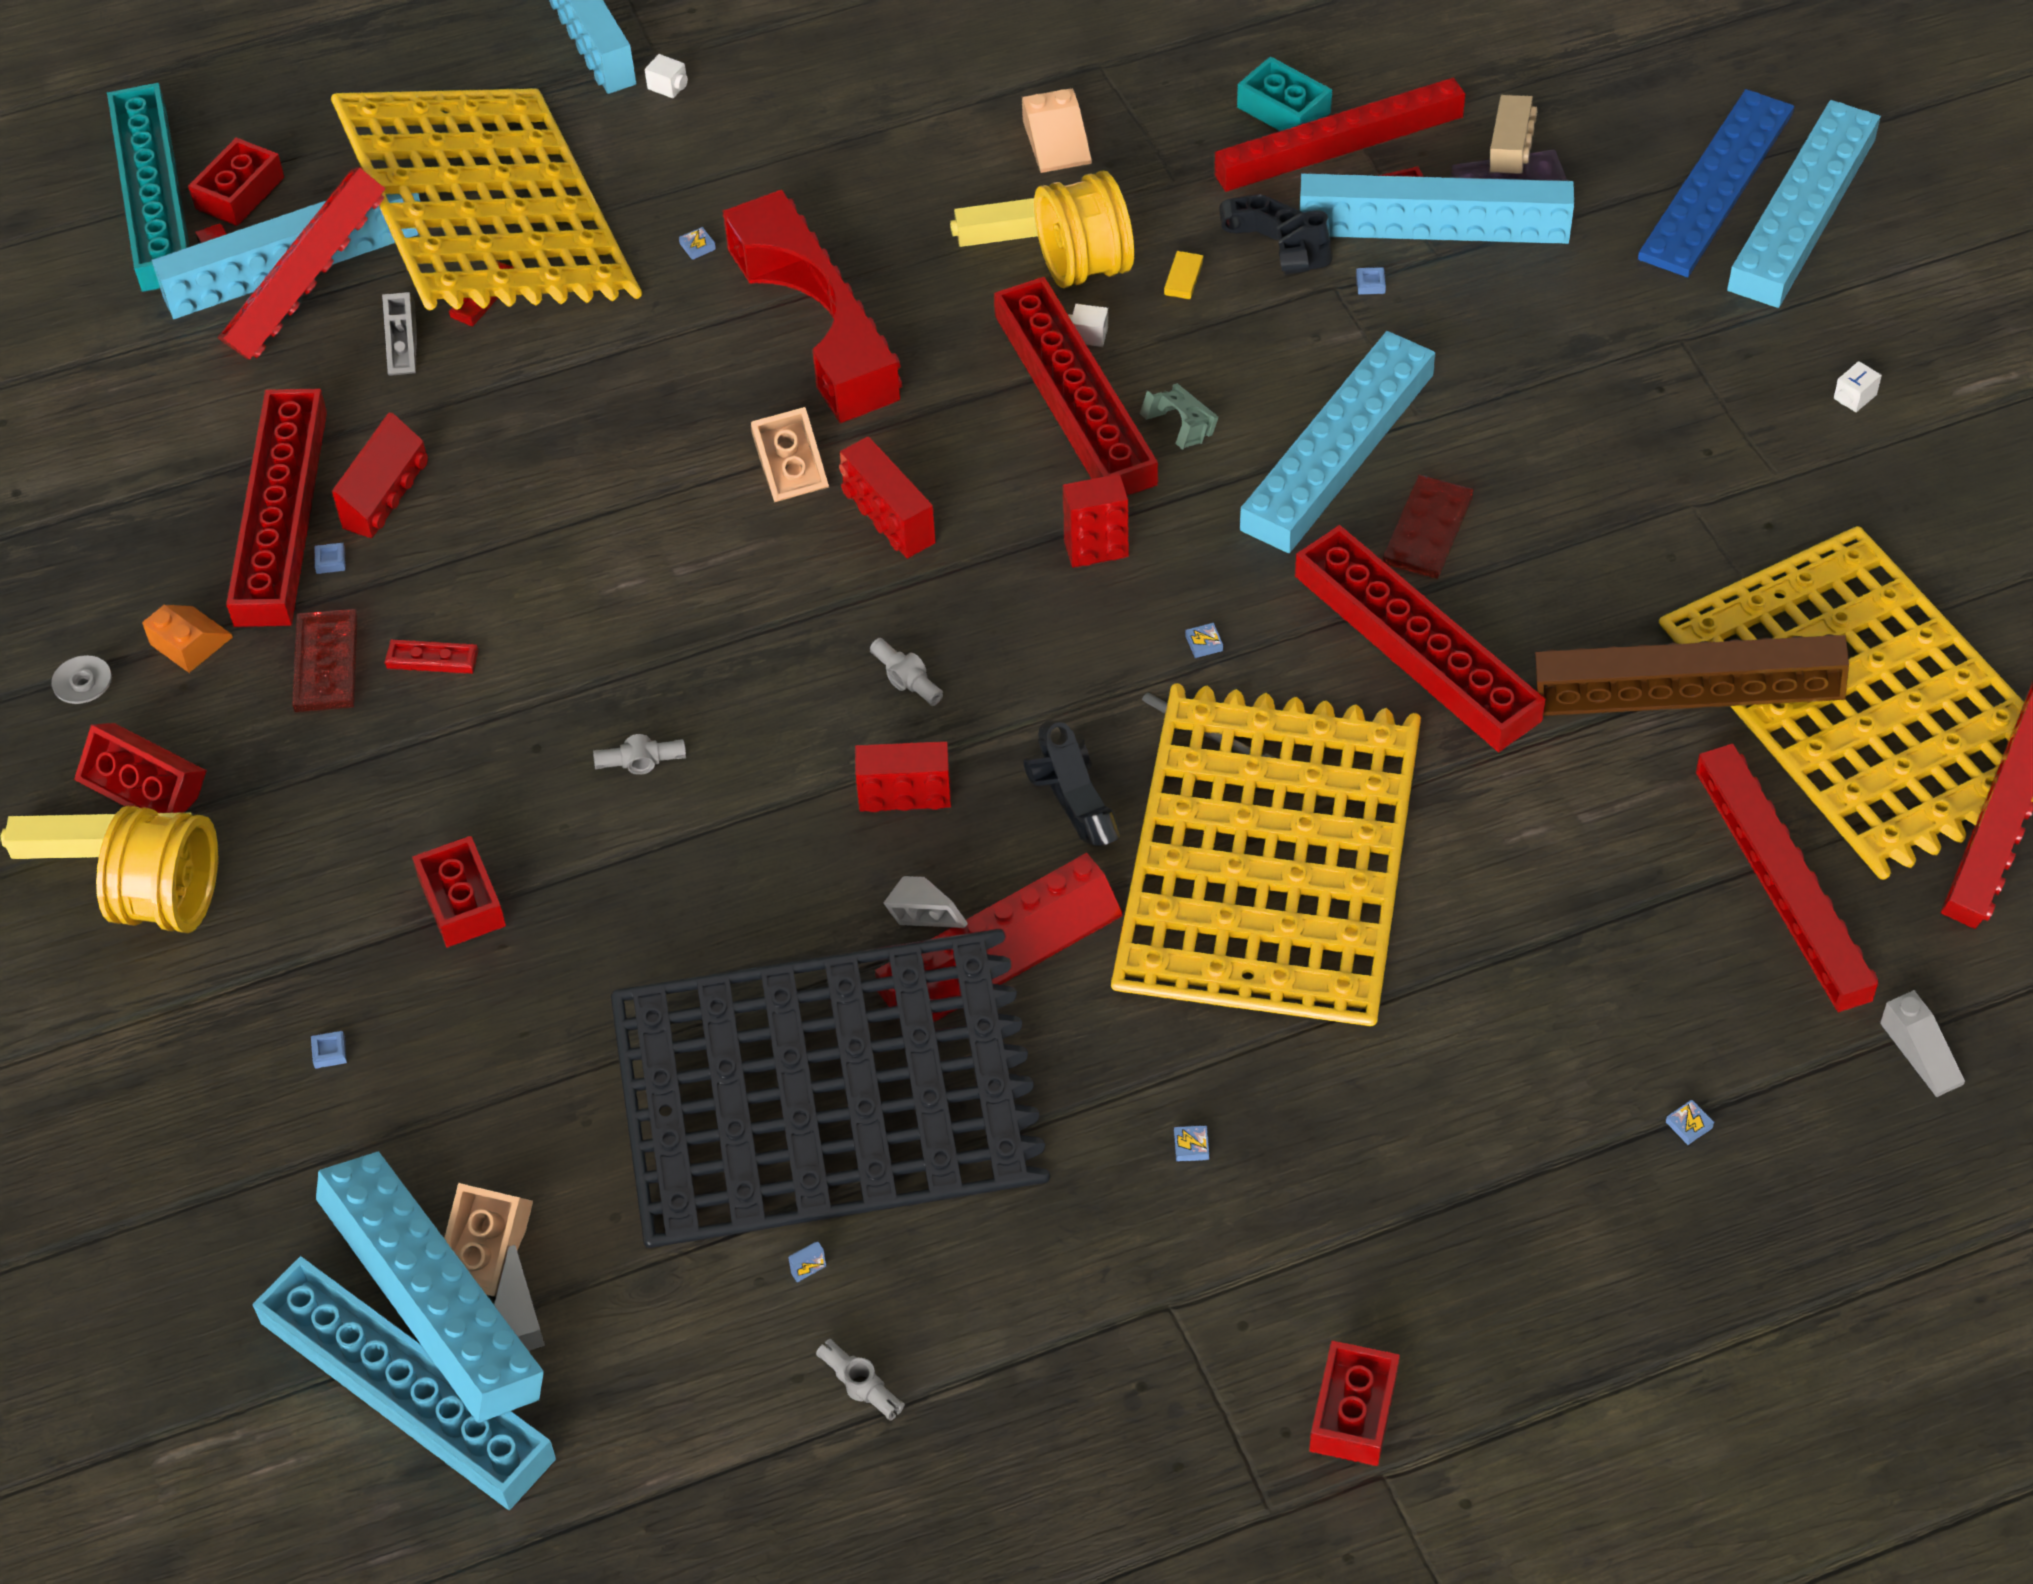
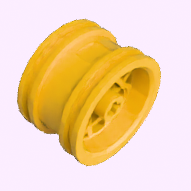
M1103 170L1096 174H1087L1078 183L1064 186L1060 182H1055L1049 186H1039L1036 189L1034 215L1038 239L1046 265L1059 287L1068 288L1072 284L1080 285L1085 282L1089 275L1100 272L1111 277L1118 274V272L1126 273L1131 270L1134 261V241L1130 218L1118 184L1108 171Z
M129 805L122 807L109 823L98 859L97 898L103 917L108 922L117 924L123 923L136 926L143 921L157 923L161 929L167 931L193 932L201 924L207 913L217 877L218 841L211 820L203 815L193 816L188 813H179L173 818L159 816L155 810L150 808H138Z

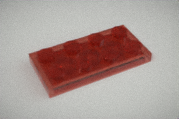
M1418 475L1383 555V562L1389 566L1438 579L1471 503L1474 489Z
M355 609L297 614L292 699L294 712L354 707L357 613Z

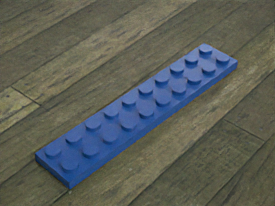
M1745 89L1640 249L1638 260L1688 278L1791 118L1794 105Z

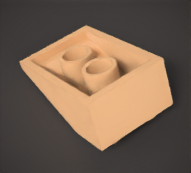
M1073 88L1022 97L1023 123L1040 173L1092 164L1082 116Z
M805 407L751 422V432L774 503L829 488Z
M458 1183L444 1239L485 1294L496 1297L508 1247L515 1245L518 1250L526 1232L533 1201Z

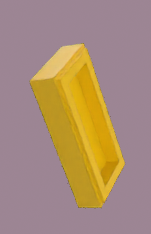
M1181 251L1176 252L1164 287V295L1191 300L1203 264V255Z

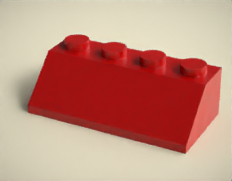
M393 413L386 415L332 490L342 529L369 538H373L377 531L384 526L391 511L397 508L403 494L407 489L411 488L415 477L420 470L426 467L428 462V455L426 454L423 440Z
M116 723L91 725L74 780L123 806L150 808L157 813H185L198 799L207 770Z

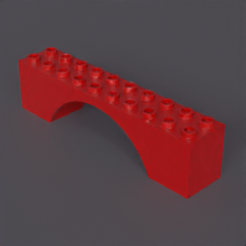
M781 189L724 210L723 217L728 251L750 284L767 283L796 289L817 300L832 315L834 319L832 326L826 336L812 350L817 389L838 422H846L900 401L899 389L902 388V382L898 375V369L901 366L896 353L890 352L885 337L878 334L873 319L865 315L861 301L855 300L851 286L848 282H843L839 268L831 264L827 250L825 248L821 249L815 232L809 231L804 216L797 213L792 198L788 199Z

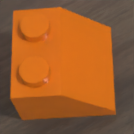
M163 605L142 622L150 645L188 673L233 638L230 632L193 606Z

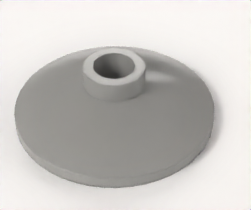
M78 656L67 660L56 669L52 677V689L55 695L64 702L72 704L86 703L95 700L108 689L112 674L104 660L95 656Z

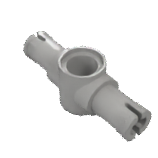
M882 638L876 639L871 644L870 652L886 665L887 676L895 688L900 691H904L906 688L912 692L916 691L931 706H935L940 702L943 697V691L927 678L926 667L916 654L910 652L905 655L903 652H897Z
M636 734L628 737L624 744L620 745V748L593 750L595 770L622 766L623 768H628L633 774H646L652 771L655 764H659V761L686 758L683 739L657 743L656 740L651 741L647 735Z
M832 1339L825 1341V1345L828 1346L827 1348L823 1344L818 1348L816 1355L835 1370L837 1378L846 1385V1391L850 1398L856 1401H864L865 1403L870 1402L888 1420H893L896 1417L893 1412L898 1415L901 1413L904 1403L884 1387V1382L875 1374L874 1366L869 1360L849 1356ZM860 1376L867 1378L863 1382L853 1381L855 1378Z

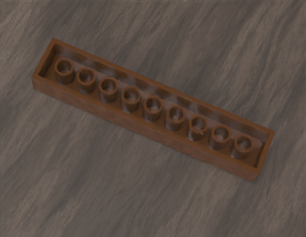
M1832 634L1816 637L1795 636L1792 638H1762L1760 640L1743 641L1735 639L1725 642L1702 641L1688 644L1670 643L1667 645H1638L1634 647L1610 646L1597 649L1578 648L1575 650L1535 652L1536 691L1546 699L1543 716L1845 700L1849 672L1846 635Z

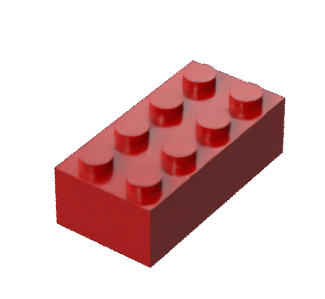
M869 436L840 451L841 464L839 469L843 478V483L841 484L843 493L848 499L852 498L856 502L862 515L868 516L873 521L879 533H884L887 536L894 550H899L908 559L935 544L933 505Z

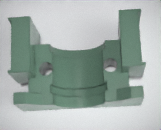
M1178 383L1173 385L1171 392L1164 390L1163 393L1152 394L1150 391H1147L1139 414L1147 420L1164 415L1167 411L1177 409L1182 418V426L1175 444L1182 450L1192 445L1202 444L1205 434L1208 437L1213 435L1219 417Z

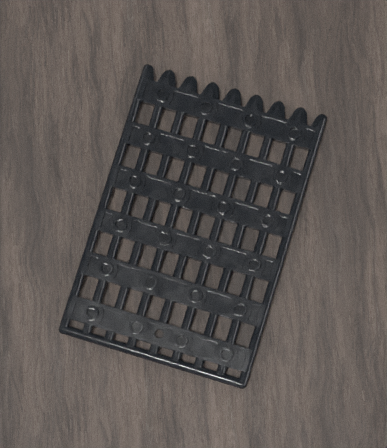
M993 929L614 990L611 993V1004L644 1245L648 1248H655L1048 1182L1051 1175L1047 1169L1026 1166L1025 1161L1044 1151V1140L1039 1137L1020 1135L1019 1132L1038 1121L1039 1111L1033 1106L1014 1104L1015 1099L1032 1091L1033 1080L1028 1076L1009 1074L1008 1069L1026 1061L1028 1051L1023 1046L1003 1043L1004 1038L1021 1030L1022 1020L1018 1016L998 1014L997 1009L1016 999L1017 991L1012 986L992 984V979L1007 973L1011 969V960L1005 956L990 955L986 952V950L1005 940V932L1002 929ZM953 949L956 966L924 971L922 954ZM890 960L892 976L860 980L858 964ZM826 969L828 986L801 991L796 990L794 974ZM762 979L765 996L738 1001L732 1000L730 984ZM958 979L960 996L935 1000L929 999L927 983ZM889 989L895 990L897 1006L865 1010L864 993ZM698 990L700 1007L675 1011L668 1010L667 994ZM831 999L833 1016L801 1021L799 1004ZM634 1000L636 1017H626L624 1001ZM963 1008L966 1021L965 1026L935 1030L932 1013ZM767 1009L769 1026L737 1031L735 1014ZM702 1019L704 1037L673 1041L671 1024ZM900 1019L902 1036L870 1040L868 1023ZM836 1029L838 1046L806 1051L805 1033ZM638 1030L640 1047H630L628 1031ZM969 1038L971 1056L940 1060L937 1043ZM771 1039L774 1056L747 1061L741 1060L739 1044ZM905 1048L907 1066L875 1070L873 1053ZM707 1049L709 1067L677 1072L675 1054ZM836 1059L841 1060L843 1076L811 1081L808 1064ZM642 1060L644 1077L635 1079L632 1061ZM974 1068L977 1086L945 1091L942 1073ZM776 1069L779 1087L746 1092L744 1074ZM910 1079L913 1096L886 1101L880 1100L878 1084ZM711 1080L714 1097L681 1102L679 1085ZM845 1089L848 1107L816 1112L813 1094ZM646 1090L648 1108L639 1109L637 1091ZM980 1099L981 1117L951 1121L948 1108L949 1103ZM781 1100L783 1117L751 1122L748 1105ZM665 1106L672 1109V1113L667 1117L660 1114V1110ZM915 1109L918 1127L886 1132L883 1114ZM716 1110L718 1128L686 1133L683 1115ZM845 1120L851 1121L853 1138L820 1142L818 1125ZM650 1121L652 1139L643 1140L641 1122ZM985 1129L988 1147L956 1152L953 1134ZM785 1130L788 1148L755 1153L753 1135ZM920 1140L923 1158L891 1163L888 1145ZM720 1141L723 1159L690 1164L688 1146ZM849 1151L856 1152L858 1169L825 1173L824 1155ZM655 1152L656 1170L647 1171L645 1153ZM790 1161L793 1179L760 1184L757 1166ZM991 1161L994 1178L967 1183L961 1182L959 1165ZM926 1171L928 1189L896 1194L893 1176ZM725 1172L727 1190L694 1195L692 1177ZM854 1182L861 1183L863 1200L830 1205L828 1187ZM659 1183L661 1201L651 1202L649 1184ZM795 1192L797 1211L765 1216L763 1197ZM729 1203L732 1221L699 1227L696 1208ZM663 1214L665 1232L656 1234L653 1215Z

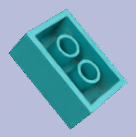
M1271 56L1238 83L1237 108L1279 131L1325 118L1331 114L1332 89Z

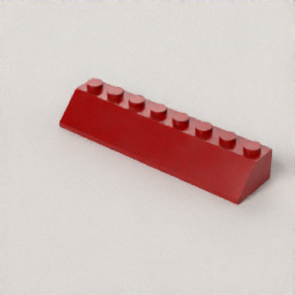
M360 167L351 169L217 338L246 359L250 360L253 356L258 358L266 348L264 341L269 335L274 337L282 328L283 324L280 321L286 314L291 316L299 307L300 302L297 301L303 292L308 294L317 284V281L314 279L319 272L325 273L333 264L334 260L331 257L337 250L342 252L349 244L351 239L348 236L355 228L358 231L368 218L365 214L372 207L375 210L385 197L382 193L385 188Z
M1085 853L966 919L968 924L965 928L952 927L932 939L1002 929L1006 934L1005 940L986 950L987 954L1005 956L1011 960V969L1007 973L992 979V984L1001 985L1122 917V911L1105 874L1088 853ZM953 949L922 954L924 971L956 966ZM890 962L875 970L876 978L892 976ZM958 979L927 983L930 1000L961 995ZM894 989L877 991L889 1007L897 1006ZM955 1010L932 1013L933 1022Z

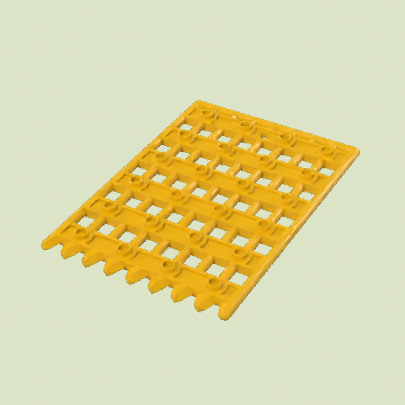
M493 89L335 93L331 96V101L362 170L385 188L382 193L385 198L379 205L380 210L422 303L427 310L436 308L437 299H445L453 308L458 310L463 306L464 298L470 297L484 309L490 303V296H497L509 307L516 302V295H524L535 306L541 302L542 294L549 293L560 304L567 300L568 292H575L586 303L592 300L593 291H601L612 302L619 296L618 290L625 289L635 299H639L642 296V291L540 90ZM531 122H544L548 130L534 129ZM495 123L499 131H485L482 124ZM507 123H520L523 130L510 131ZM457 124L471 125L474 132H460ZM432 125H446L449 133L435 132ZM381 126H395L398 134H384ZM407 126H421L423 133L410 134ZM355 127H368L373 135H358ZM561 154L564 162H551L548 155ZM523 155L537 156L540 163L526 164ZM498 156H511L515 164H501ZM461 157L465 166H452L447 158ZM473 157H487L490 165H476ZM410 159L414 168L399 167L396 160ZM422 159H436L440 167H425ZM370 160L385 161L388 168L374 169ZM564 187H577L581 196L567 195ZM539 188L553 189L557 197H543ZM514 189H528L531 198L517 197ZM489 190L503 191L506 199H492ZM463 191H477L481 199H466ZM437 192H451L455 200L441 201ZM412 193H426L429 202L415 201ZM386 194H400L403 203H389ZM594 220L598 228L594 230L584 229L581 221ZM556 222H569L573 230L560 231ZM530 223H544L548 232H536ZM505 224H519L523 233H509ZM479 225H493L497 234H483ZM453 226H467L472 235H457ZM442 227L446 236H431L428 228ZM402 229H416L419 237L405 238ZM598 255H612L616 264H602ZM572 256H586L590 265L577 266ZM561 257L565 266H551L547 258ZM510 259L514 269H500L496 260ZM522 259H536L539 267L526 268ZM470 261H484L488 270L474 271ZM443 262H458L462 271H447ZM430 263L433 265L436 273H421L417 264Z
M1856 526L1666 614L1659 619L1660 626L1675 643L1679 644L1699 643L1702 641L1725 642L1724 639L1734 634H1737L1742 641L1757 640L1748 628L1760 622L1773 635L1774 638L1772 639L1792 638L1795 636L1816 637L1827 634L1846 635V641L1859 654L1849 659L1846 696L1857 691L1871 706L1870 708L1857 713L1846 699L1758 704L1748 708L1746 705L1730 707L1878 878L1884 880L1891 874L1886 861L1887 858L1891 857L1903 866L1912 868L1916 862V857L1911 846L1916 844L1926 852L1938 855L1941 850V844L1936 834L1942 832L1952 840L1962 843L1966 838V831L1961 822L1968 820L1972 824H1976L2003 756L1993 744L2004 738L2009 741L2024 701L1861 527ZM1855 539H1857L1858 541L1857 543L1850 545L1848 547L1844 546V544ZM1831 550L1835 552L1823 559L1820 557V555H1823ZM1809 561L1811 563L1810 565L1805 566L1799 570L1796 568L1797 566ZM1882 566L1894 581L1881 586L1868 571ZM1784 572L1787 574L1786 576L1774 581L1772 579L1773 577L1778 576ZM1858 577L1871 592L1857 597L1845 582ZM1758 584H1761L1763 586L1752 592L1748 591V589ZM1833 588L1846 604L1833 609L1822 597L1821 593ZM1780 593L1783 594L1785 597L1777 598L1775 597V594ZM1735 595L1739 597L1731 602H1724V600ZM1810 600L1822 615L1809 620L1796 605ZM1918 605L1931 620L1918 626L1905 610ZM1711 606L1714 608L1703 615L1699 613ZM1786 611L1798 626L1785 632L1772 617ZM1894 616L1907 632L1894 637L1883 626L1881 621ZM1685 618H1689V620H1690V621H1688V622H1686V623H1683V624H1681V625H1679V626H1676V625H1675V623H1677V622H1679V621H1681V620H1683V619H1685ZM1870 628L1883 643L1870 649L1856 633ZM1954 644L1968 660L1955 666L1941 650ZM1929 656L1944 671L1932 678L1917 663ZM1907 668L1920 684L1906 689L1893 673ZM1882 679L1895 696L1882 701L1868 685ZM1992 685L2006 701L1993 707L1979 691ZM1968 697L1982 713L1969 719L1955 702ZM1833 703L1846 719L1833 725L1819 710L1820 708ZM1944 709L1958 725L1944 731L1930 714ZM1808 715L1822 731L1808 737L1795 721ZM1919 720L1933 737L1920 743L1906 726ZM1784 727L1797 743L1783 749L1770 733ZM1894 732L1908 749L1895 755L1881 738ZM1870 745L1884 761L1870 767L1856 750ZM1981 750L1996 767L1982 773L1968 756ZM1845 756L1859 773L1845 779L1832 765V762ZM1956 762L1971 778V780L1959 786L1944 770V768ZM1820 769L1834 786L1820 792L1806 775ZM1931 774L1947 791L1935 798L1919 782V780ZM1908 787L1922 804L1908 810L1894 793ZM1881 799L1897 815L1884 823L1868 806ZM1856 811L1872 828L1860 835L1844 819V817Z
M1178 683L1173 684L1170 688L1111 980V988L1118 992L1357 1025H1376L1421 724L1420 715L1417 713L1410 714L1404 724L1400 726L1395 725L1393 714L1387 708H1384L1376 714L1372 722L1365 721L1363 710L1357 704L1349 707L1342 718L1335 717L1332 705L1328 701L1321 702L1313 714H1305L1304 705L1297 697L1290 699L1281 711L1275 710L1274 701L1267 693L1259 696L1253 707L1245 705L1244 696L1237 689L1231 691L1223 703H1218L1215 701L1214 692L1209 686L1202 687L1193 699H1186L1183 686ZM1174 728L1192 731L1189 747L1171 745ZM1204 732L1222 734L1219 751L1201 749ZM1234 736L1252 738L1249 755L1231 753ZM1264 740L1282 742L1279 759L1262 757ZM1294 744L1312 746L1310 763L1292 760ZM1324 748L1343 750L1340 766L1322 764ZM1355 751L1373 754L1370 770L1352 768ZM1385 755L1403 757L1401 774L1383 772ZM1165 776L1183 778L1180 795L1162 793ZM1195 780L1213 782L1210 799L1192 797ZM1225 784L1244 786L1241 803L1222 801ZM1256 788L1274 790L1271 807L1253 805ZM1286 792L1304 794L1302 811L1283 809ZM1316 796L1335 798L1332 815L1314 813ZM1347 800L1365 802L1363 819L1344 817ZM1378 804L1396 806L1394 823L1375 821ZM1155 824L1174 827L1170 844L1152 842ZM1186 828L1204 831L1201 848L1183 846ZM1216 832L1235 835L1232 852L1213 850ZM1247 836L1265 839L1263 856L1244 854ZM1278 841L1296 843L1293 861L1275 858ZM1308 845L1327 847L1324 865L1306 862ZM1339 849L1358 851L1355 869L1337 866ZM1370 853L1389 855L1386 873L1368 871ZM1145 874L1164 876L1161 895L1142 892ZM1176 878L1195 880L1191 899L1173 896ZM1207 882L1226 885L1223 903L1204 900ZM1238 886L1257 889L1254 907L1235 905ZM1269 890L1288 893L1285 911L1266 909ZM1300 895L1319 897L1316 915L1297 913ZM1331 899L1350 901L1347 919L1329 917ZM1363 903L1381 905L1379 924L1360 921ZM1135 925L1154 927L1151 946L1132 943ZM1166 929L1185 931L1182 950L1163 948ZM1198 933L1217 935L1213 954L1194 952ZM1229 937L1248 940L1245 959L1226 956ZM1260 941L1279 944L1276 963L1257 960ZM1292 946L1311 948L1308 967L1289 965ZM1323 950L1342 952L1339 971L1320 969ZM1355 954L1374 957L1371 976L1352 973ZM1244 973H1251L1254 977L1247 980L1242 975ZM1125 976L1142 978L1144 982L1125 980ZM1156 981L1175 983V987L1156 984ZM1188 985L1207 987V991L1189 989ZM1222 989L1239 993L1238 995L1219 993V991ZM1251 994L1270 996V1000L1251 997ZM1283 998L1302 1000V1004L1283 1002ZM1315 1002L1334 1005V1008L1314 1005ZM1347 1007L1366 1009V1013L1346 1009Z

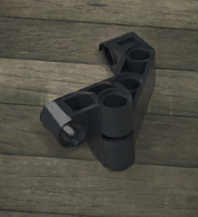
M1262 194L1230 198L1220 204L1221 227L1226 232L1236 234L1257 231L1278 241L1281 269L1285 275L1308 272L1310 269L1326 267L1332 262L1329 222L1325 212L1320 210L1301 212Z
M1054 720L1044 722L1038 732V741L1042 753L1023 760L1025 772L1030 782L1036 786L1049 784L1082 841L1095 846H1101L1118 840L1121 837V832L1114 811L1104 805L1088 775V771L1093 764L1089 758L1085 740L1082 738L1076 739L1073 730L1065 723ZM1058 727L1061 736L1057 742L1053 743L1050 737L1051 731Z

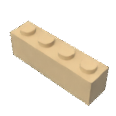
M1501 95L1490 148V172L1522 174L1524 163L1529 164L1532 136H1534V127L1537 119V107H1532L1533 96Z

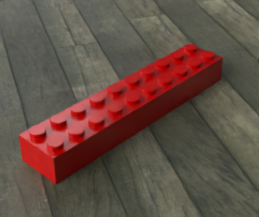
M1041 277L995 292L996 319L1091 479L1120 474L1127 495L1157 486L1158 461L1046 278Z
M321 389L265 390L226 604L234 627L292 626L327 416V409Z
M1341 525L1296 553L1295 577L1498 753L1542 722L1546 700L1543 696Z

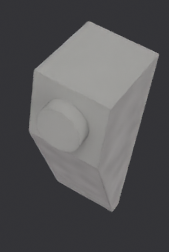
M410 292L384 294L382 299L388 375L416 373L417 326L415 301Z
M903 876L884 901V905L899 925L965 928L968 924L954 903L925 877Z
M1915 990L1887 1002L1880 1024L1934 1095L1938 1097L1964 1085L1965 1080L1934 1015Z
M509 1246L494 1306L529 1351L545 1346L516 1246Z

